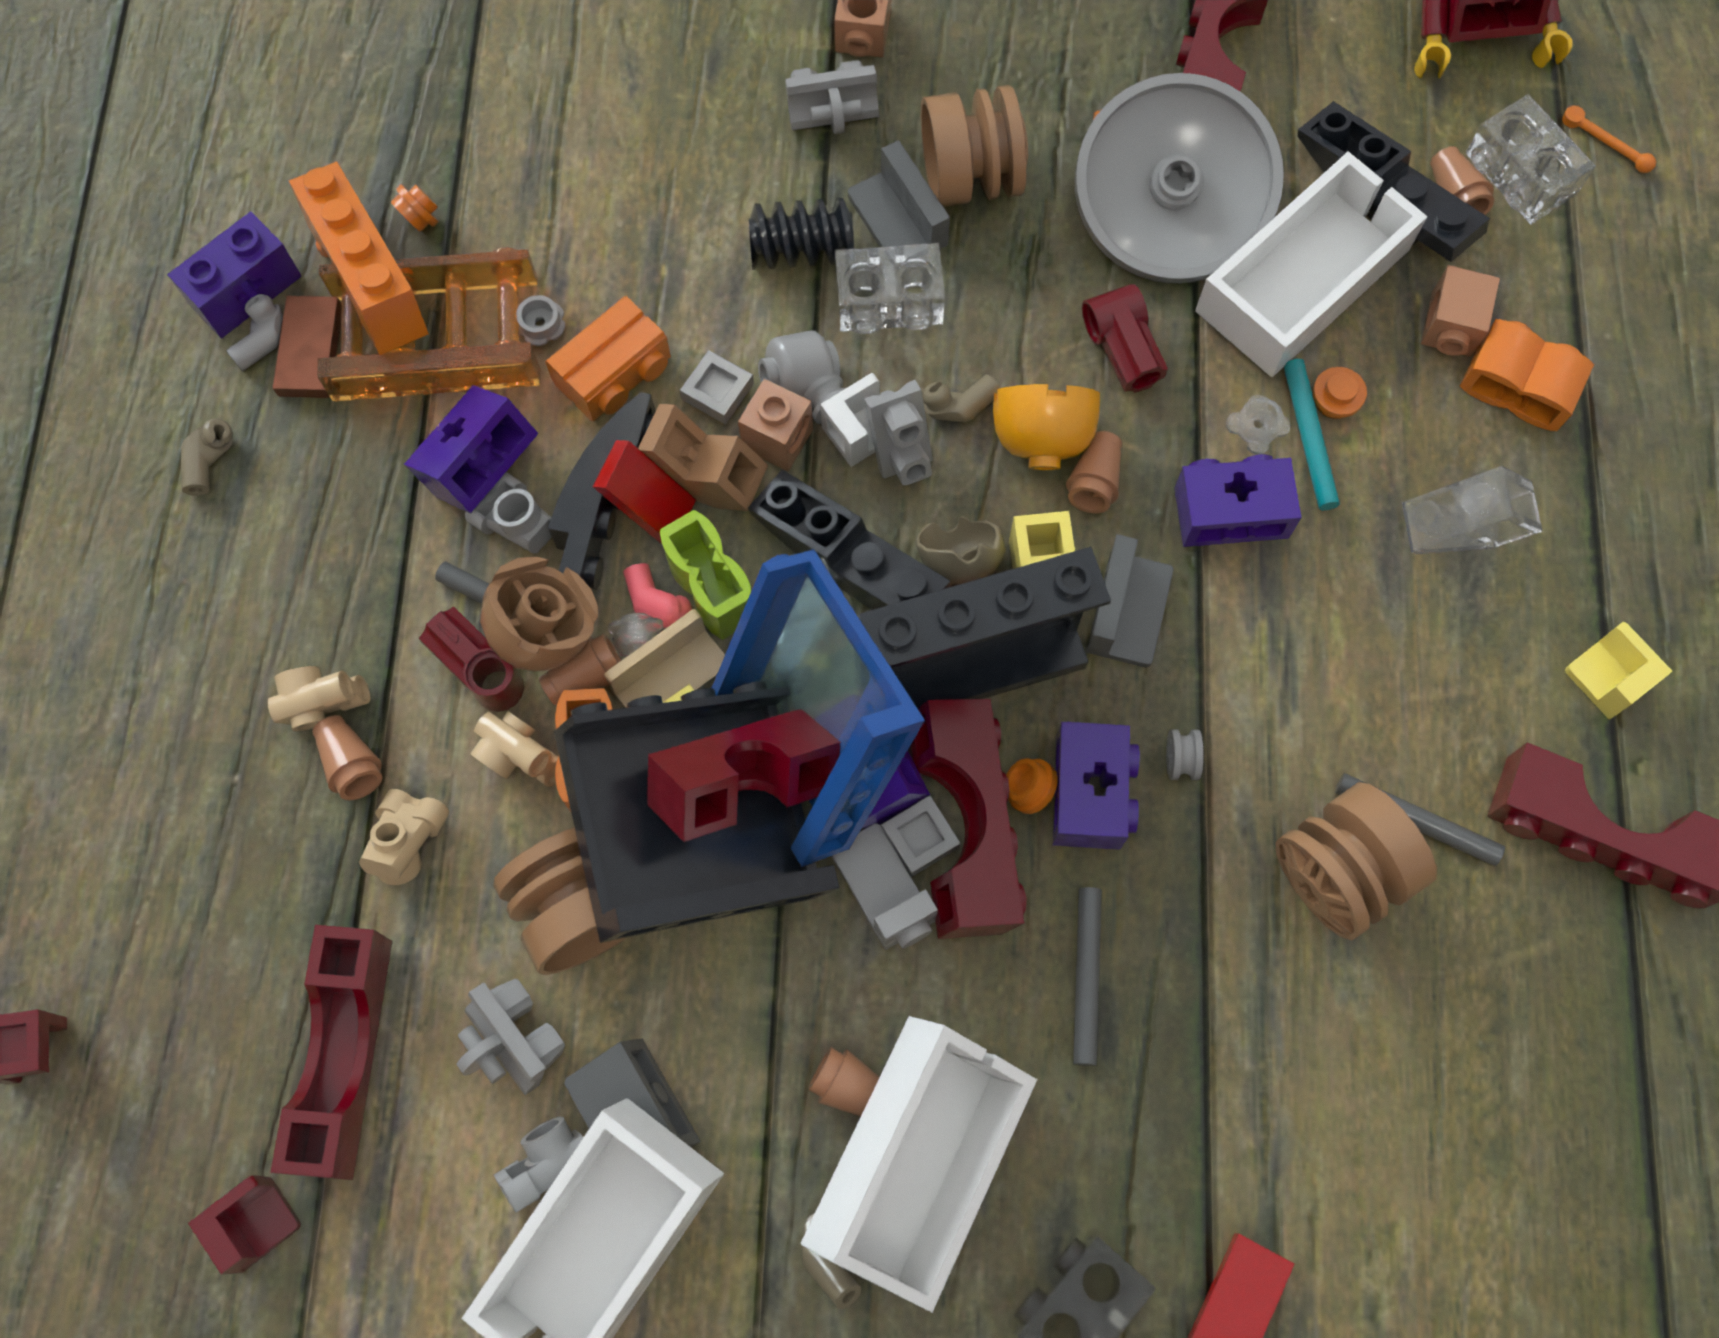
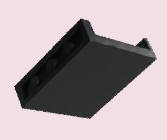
M1087 547L859 614V619L918 709L927 700L985 699L1086 669L1088 659L1077 632L1083 612L1111 603V598L1092 547ZM860 656L861 683L866 694L873 680V675Z
M752 682L733 689V694L716 696L715 689L705 688L682 695L680 701L663 703L661 696L652 695L628 702L627 708L608 710L606 703H591L573 709L571 711L572 716L554 731L600 943L813 900L840 888L834 865L817 868L816 862L801 867L791 850V846L805 822L801 803L786 807L777 797L768 792L760 790L738 791L736 825L683 842L647 805L648 754L777 716L779 713L776 704L791 695L789 686L767 689L766 682Z

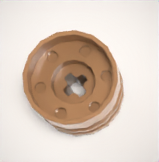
M1003 85L996 87L993 96V106L988 91L984 88L976 89L972 103V115H966L961 98L956 92L922 98L921 134L928 185L943 207L970 203L975 178H979L983 192L988 200L998 198L1001 183L1008 197L1022 196L1026 185L1028 140L1025 122L1012 86Z
M1358 782L1329 802L1323 808V819L1310 816L1298 826V830L1291 829L1275 842L1276 855L1284 874L1295 892L1326 927L1338 936L1351 941L1370 928V923L1375 924L1388 915V903L1398 906L1402 905L1433 883L1437 877V866L1432 851L1418 827L1386 793L1367 783Z
M575 828L551 836L522 852L506 864L494 878L493 886L499 898L508 902L506 912L510 919L516 922L533 920L522 931L521 941L537 972L540 974L560 973L579 966L603 954L626 939L622 938L603 943L599 941Z

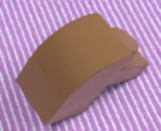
M659 404L638 448L694 497L696 501L720 509L748 511V507L752 503L768 468V464L740 437L707 435L675 404Z

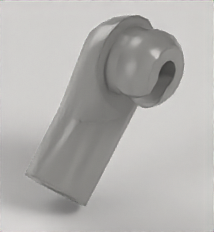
M264 294L256 295L246 303L245 311L252 318L250 334L226 350L243 372L276 349L280 342L283 313L280 306L273 304L272 299Z

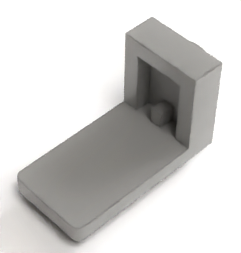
M875 823L860 831L849 850L832 855L833 860L885 950L899 943L902 949L907 948L932 932L929 925L935 922L938 909L926 889L919 892L879 824Z

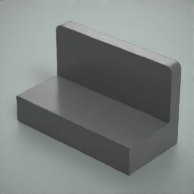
M898 140L881 148V172L848 189V199L893 269L900 270L948 246L950 217L901 142Z
M1117 534L1104 576V582L1111 598V603L1096 609L1086 653L1147 668L1153 661L1173 575V567L1168 564L1136 557L1135 551L1138 539Z
M643 1038L617 1043L565 1079V1086L589 1129L602 1110L628 1098L691 1148L701 1142Z

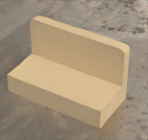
M693 609L609 669L604 676L612 693L624 708H627L628 702L645 696L659 695L664 702L689 684L694 691L712 687L725 654L706 632L700 614L696 609Z

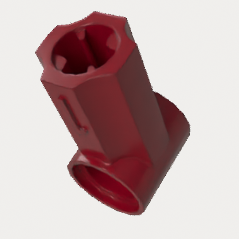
M1129 284L1083 300L1081 310L1088 335L1095 345H1103L1124 392L1133 391L1137 393L1146 390L1166 377L1168 367L1148 328L1147 306L1142 293L1135 284Z
M455 607L446 611H440L426 623L425 630L419 637L420 642L475 696L481 706L489 711L501 712L509 710L519 702L523 695L524 684L517 669L500 659L488 645L486 637ZM497 671L506 672L505 679L501 685L489 690L482 688L483 681L488 675Z

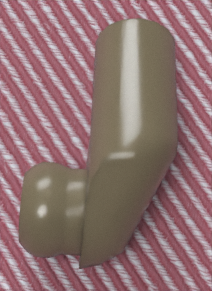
M987 374L981 377L964 393L952 392L949 386L941 382H934L929 384L922 393L925 403L924 410L935 420L966 423L973 420L994 402V393H997V389H1000V386Z
M218 418L210 419L183 441L181 445L183 493L199 496L210 491L209 467L225 454L232 445L233 432L226 421Z
M815 1212L809 1215L808 1218L805 1220V1223L803 1225L804 1235L808 1229V1226ZM803 1246L802 1258L804 1267L838 1309H844L853 1304L861 1293V1286L847 1269Z

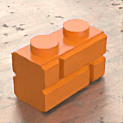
M624 296L548 358L545 363L555 386L570 401H573L576 407L590 421H595L603 413L611 415L617 412L626 403L629 391L641 381L651 382L658 378L666 369L671 354L667 336H665L664 332L648 316L646 317L642 310L627 296Z

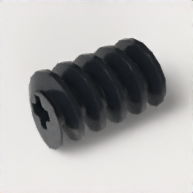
M836 198L832 213H828L823 199H816L811 215H808L802 200L795 201L791 216H787L781 202L774 203L771 217H766L760 203H754L749 219L753 270L756 269L759 255L762 254L769 269L776 268L780 253L784 254L789 267H796L800 252L805 253L810 266H816L821 250L825 251L831 265L837 264L841 249H845L850 262L855 263L852 212H849L843 198Z

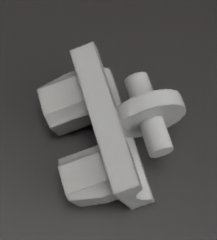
M859 60L843 62L836 71L819 74L811 68L793 70L791 78L785 79L792 130L831 124L833 133L839 134L845 133L844 122L879 117L877 74L874 65L863 66Z
M916 380L906 383L895 393L887 390L883 391L880 395L864 398L878 469L883 478L885 479L897 474L902 485H909L932 475L930 462L933 461L922 392Z
M515 978L492 990H489L485 983L480 984L469 992L468 996L472 1001L465 1008L464 1012L484 1040L473 1025L463 1029L458 1034V1037L468 1051L458 1060L456 1065L464 1076L482 1069L491 1084H493L506 1074V1071L496 1059L497 1057L522 1093L527 1095L540 1086L545 1070L562 1055L565 1048L564 1041L553 1026L548 1023L523 1037L513 1022L531 1011L533 1002L529 993L518 979Z

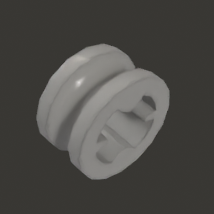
M838 373L822 376L813 382L804 393L803 397L812 403V417L817 424H822L820 404L846 389L842 388L843 379Z
M1177 729L1169 730L1166 761L1170 780H1178L1182 774H1188L1191 780H1200L1203 770V740L1200 730L1191 729L1190 733L1185 736L1181 735Z

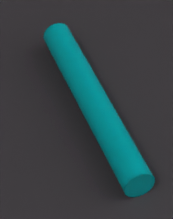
M1293 359L1286 363L1284 371L1318 508L1321 511H1327L1338 507L1340 501L1305 362L1303 359Z

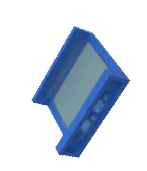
M810 550L791 556L780 554L762 564L712 688L715 689L716 696L733 694V689L752 682H766L767 689L789 686L791 695L776 704L779 715L801 708L840 741L839 758L819 796L809 800L812 809L791 846V850L801 867L850 849L925 720L816 551Z

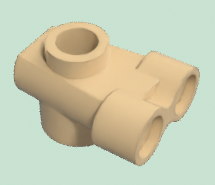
M299 667L283 671L274 677L278 695L268 698V709L273 722L291 724L293 731L310 730L325 718L324 714L338 710L346 711L368 704L370 702V690L367 682L361 675L349 677L346 672L339 671L322 677L319 667Z
M489 711L479 719L474 732L481 739L470 753L474 758L505 779H508L518 766L527 775L536 777L538 781L547 787L556 784L555 768L558 756L531 738L536 731L534 728L509 711L503 719L498 718Z
M390 789L375 812L379 821L370 831V840L359 860V864L366 873L377 876L383 883L401 885L414 879L420 872L422 861L419 849L429 836L435 837L438 835L449 816V809L437 799L430 797L416 799L402 790Z

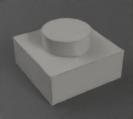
M708 350L680 389L681 398L683 401L726 425L753 387V374Z
M931 796L926 797L881 825L911 877L960 848V841Z

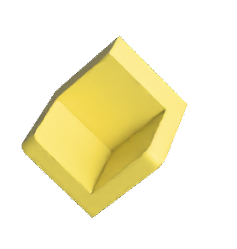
M1626 622L1620 623L1565 668L1566 674L1609 720L1632 705L1673 672Z

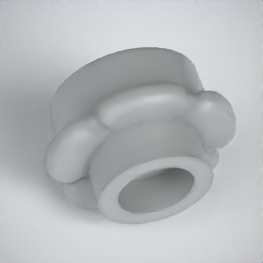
M535 295L528 297L521 302L517 309L514 320L515 330L518 335L524 336L528 344L543 346L550 340H557L563 334L565 329V322L562 320L564 312L560 305L546 296ZM537 321H545L544 325L542 326L536 325Z

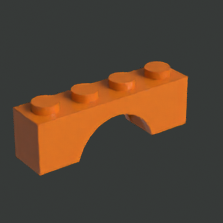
M338 162L312 169L304 175L289 180L310 231L324 256H329L379 355L428 335V330L412 288Z

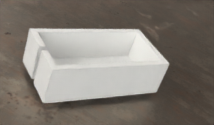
M1347 152L1206 279L1195 311L1272 378L1288 361L1292 360L1410 250L1428 216L1391 187L1384 194L1371 222L1367 220L1365 216H1367L1384 180L1350 152Z
M909 1016L800 1244L862 1278L933 1312L1037 1079L1002 1058L986 1053V1049L945 1025Z
M628 1098L602 1110L462 1319L484 1338H528L535 1333L537 1328L546 1333L542 1338H613L724 1173Z

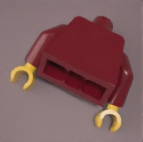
M1423 0L1421 38L1426 39V45L1416 61L1414 70L1416 76L1422 78L1427 60H1433L1439 66L1438 78L1442 77L1451 58L1449 48L1442 43V38L1445 37L1451 43L1542 33L1543 40L1535 47L1532 53V59L1539 68H1543L1551 60L1552 52L1555 55L1556 63L1559 65L1571 51L1573 42L1569 34L1558 30L1557 24L1562 22L1558 0Z

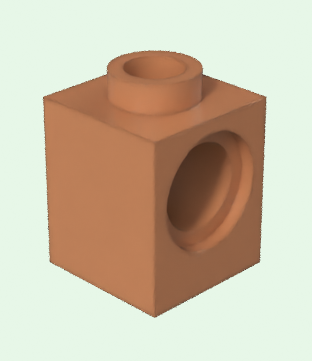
M838 0L834 19L835 52L848 53L857 57L874 56L883 58L891 14V0Z
M1448 265L1432 291L1421 344L1437 348L1441 353L1447 355L1472 357L1489 332L1500 278Z
M763 379L738 420L740 438L760 458L789 471L813 431L811 401L769 380Z

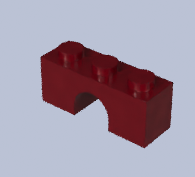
M800 708L648 754L647 805L683 842L736 825L738 791H765L777 797L786 807L818 797L839 758L840 741Z

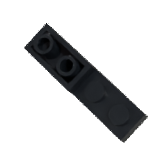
M1336 102L1330 103L1298 129V138L1324 173L1343 155L1350 152L1384 180L1367 214V217L1371 220L1384 194L1391 187L1428 216L1413 245L1420 241L1452 262L1487 232L1489 217L1410 167L1411 151Z
M640 392L623 406L601 428L584 450L565 483L548 527L557 549L564 550L559 571L563 573L566 567L571 569L594 590L598 588L603 572V559L599 557L603 539L610 540L612 538L616 524V509H620L594 489L593 485L616 440L630 441L639 448L656 412L652 395Z
M784 470L778 473L748 507L750 514L796 554L815 550L838 587L871 610L952 587L950 580L868 531L861 517Z

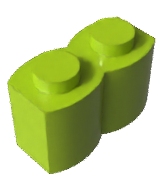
M693 510L661 528V542L674 579L686 592L693 595L697 612L702 617L706 628L715 636L724 640L734 634L750 596L751 586L745 572L738 563L724 554L720 536L714 525L703 514Z

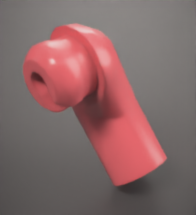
M648 564L631 565L623 571L634 612L641 620L667 628L692 610V605L685 596H674L672 593L655 588Z

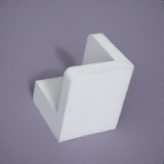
M870 373L820 404L822 429L851 467L875 453L864 399L872 395H880V381L874 373Z

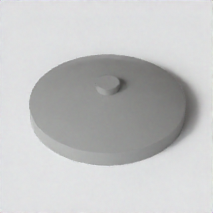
M1191 73L1159 75L1137 82L1120 92L1102 108L1091 123L1083 139L1076 164V202L1082 222L1094 243L1109 259L1121 268L1139 277L1163 283L1200 281L1207 279L1275 217L1283 190V159L1278 140L1269 121L1261 110L1243 93L1222 81L1203 75Z

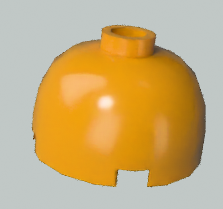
M1049 384L1016 385L997 389V393H994L993 402L995 432L1001 445L1011 455L1029 459V469L1059 470L1061 469V460L1079 456L1092 442L1099 419L1100 392L1090 388L1066 385V392L1048 390Z

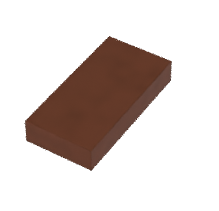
M286 296L273 382V390L278 397L330 398L343 308L338 297Z

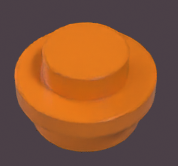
M400 184L396 188L399 194L391 201V204L419 232H422L429 224L434 227L439 222L432 214L438 206L419 186L415 184L408 190Z
M1332 367L1326 369L1317 377L1313 385L1312 394L1317 409L1323 415L1333 419H1341L1352 416L1361 409L1367 397V388L1364 380L1355 371L1345 367Z
M1021 759L1013 764L1006 774L1009 781V802L1013 808L1021 813H1037L1046 807L1054 797L1058 783L1057 772L1050 763L1043 759Z

